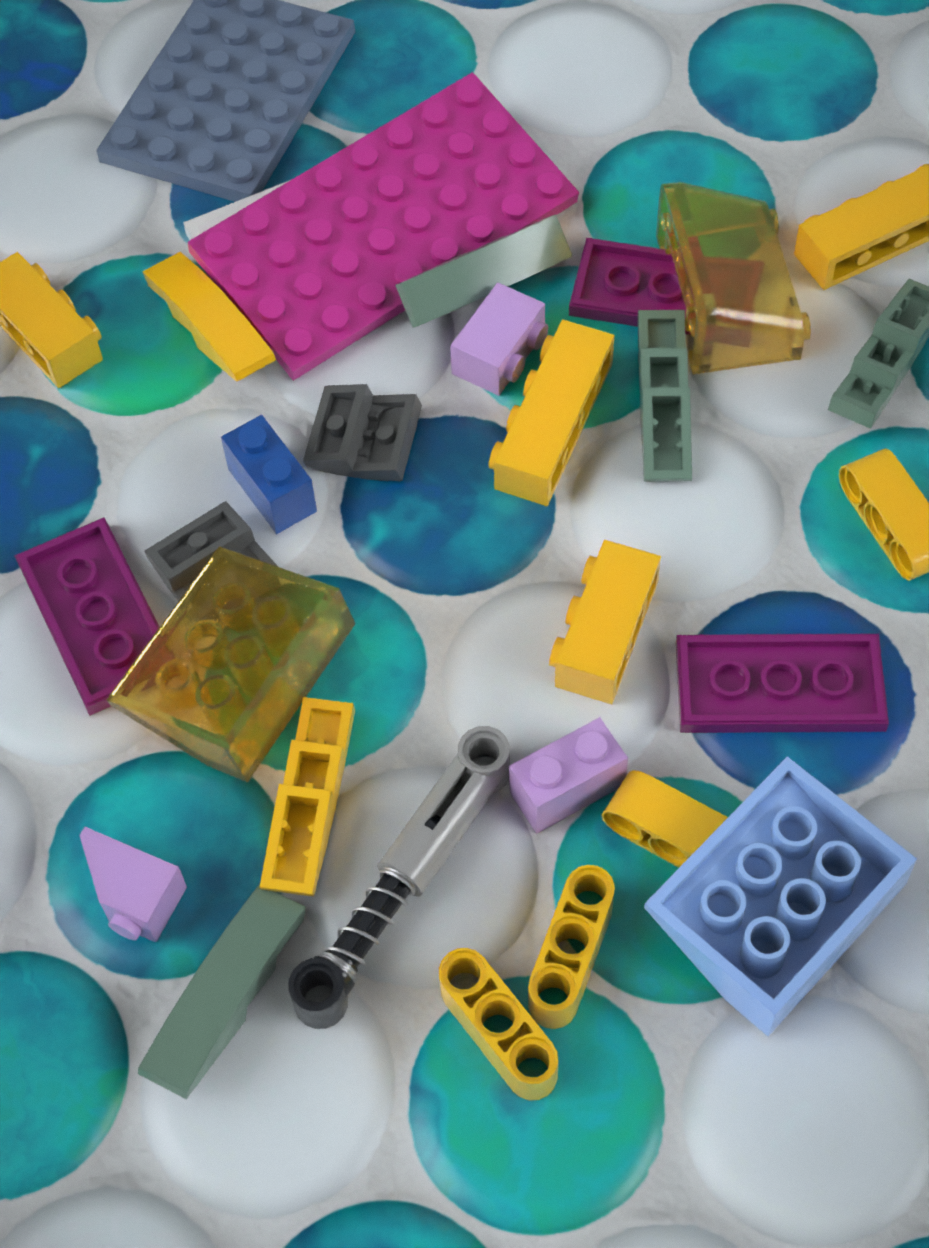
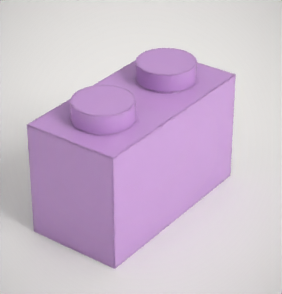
M497 282L450 345L452 374L500 396L510 381H517L530 352L533 349H540L547 337L548 325L545 324V303Z
M599 717L510 765V794L537 834L616 791L627 775L628 757Z

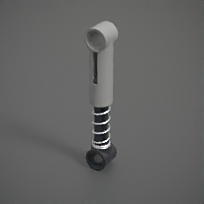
M478 726L468 730L461 737L457 755L378 863L377 867L380 871L379 882L375 887L366 889V900L361 907L352 909V919L349 924L338 928V939L332 947L324 948L320 956L305 960L293 969L288 982V991L297 1017L306 1026L314 1029H326L336 1025L344 1017L348 1008V994L354 987V981L357 978V967L359 964L366 965L363 959L373 944L380 945V942L377 940L388 924L394 925L391 919L401 905H408L405 900L407 896L419 897L423 894L491 795L499 792L507 785L509 780L510 744L506 736L498 729L490 726ZM480 756H489L496 760L487 766H481L473 762ZM325 985L332 989L330 996L321 1002H311L305 999L307 992L315 986Z

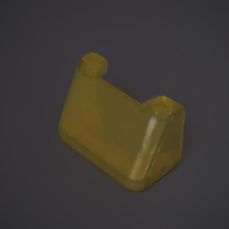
M679 181L661 184L656 238L659 249H665L666 254H672L686 306V331H690L691 336L694 337L693 350L688 351L692 374L800 360L804 340H809L811 336V325L807 312L801 313L783 256L777 236L779 223L776 210L774 208L769 209L765 200Z

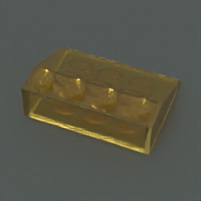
M219 546L106 700L110 706L205 765L248 782L301 705L303 697L308 695L354 627L355 622L339 588Z

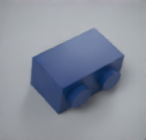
M262 414L221 436L228 470L276 535L317 512L312 479Z

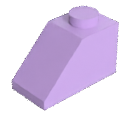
M84 827L79 836L99 903L109 920L108 926L117 934L130 940H137L140 935L157 942L187 888L179 867Z

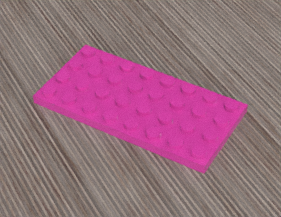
M472 72L188 241V250L210 279L250 322L273 351L277 362L294 381L404 312L405 308L395 286L396 284L544 218L561 213L577 203L579 191Z

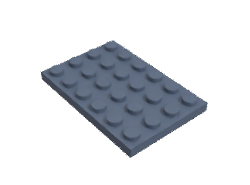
M193 0L97 148L96 152L99 162L235 202L262 192L355 34L354 20L280 0Z

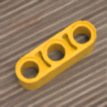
M887 448L881 449L841 466L839 469V479L843 492L898 573L906 580H913L929 573V502L893 452Z
M637 770L629 771L601 815L605 824L615 833L678 868L728 818L651 775Z
M580 866L572 871L567 878L531 973L528 986V1007L530 1015L535 1022L544 1028H562L575 1017L611 919L615 885L611 875L599 866ZM584 891H593L599 894L603 900L597 904L587 905L580 902L576 896ZM566 939H577L586 948L577 954H567L560 950L558 944ZM553 987L564 991L568 997L561 1004L552 1005L542 1001L539 994L545 989Z
M457 948L448 952L439 966L441 997L445 1005L515 1094L529 1101L540 1100L548 1096L554 1090L558 1079V1052L553 1043L480 953L469 948ZM460 973L473 974L479 980L475 986L469 989H458L450 983ZM493 1015L506 1016L513 1023L508 1030L502 1033L491 1032L483 1024ZM527 1058H537L543 1061L548 1069L538 1077H528L523 1075L517 1067Z

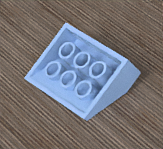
M786 757L647 900L644 908L719 994L766 1036H769L907 884L917 858L789 757Z

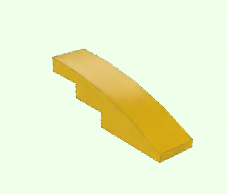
M181 251L142 271L148 287L167 302L172 317L192 333L197 348L236 382L276 360L273 351L232 301Z
M303 697L295 740L291 739L284 781L283 784L278 786L259 886L261 890L314 897L343 777L355 715L353 703Z

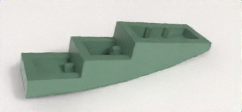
M555 214L514 233L500 237L475 250L452 258L395 286L414 328L488 296L497 282L508 287L572 257V254Z
M910 278L906 281L877 319L871 337L855 356L849 374L833 393L827 410L867 428H872L929 338V286Z
M638 310L639 393L644 482L692 481L690 387H688V355L685 343V310Z
M260 884L229 923L204 959L138 1067V1075L186 1100L246 1021L248 1005L273 974L278 954L304 921L306 906L275 891L261 890Z

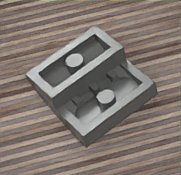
M367 384L324 386L303 458L306 467L335 475L367 480L403 481L422 408L419 398L416 394L373 395Z
M227 501L144 550L146 557L202 633L285 582L281 569L258 545L251 528Z

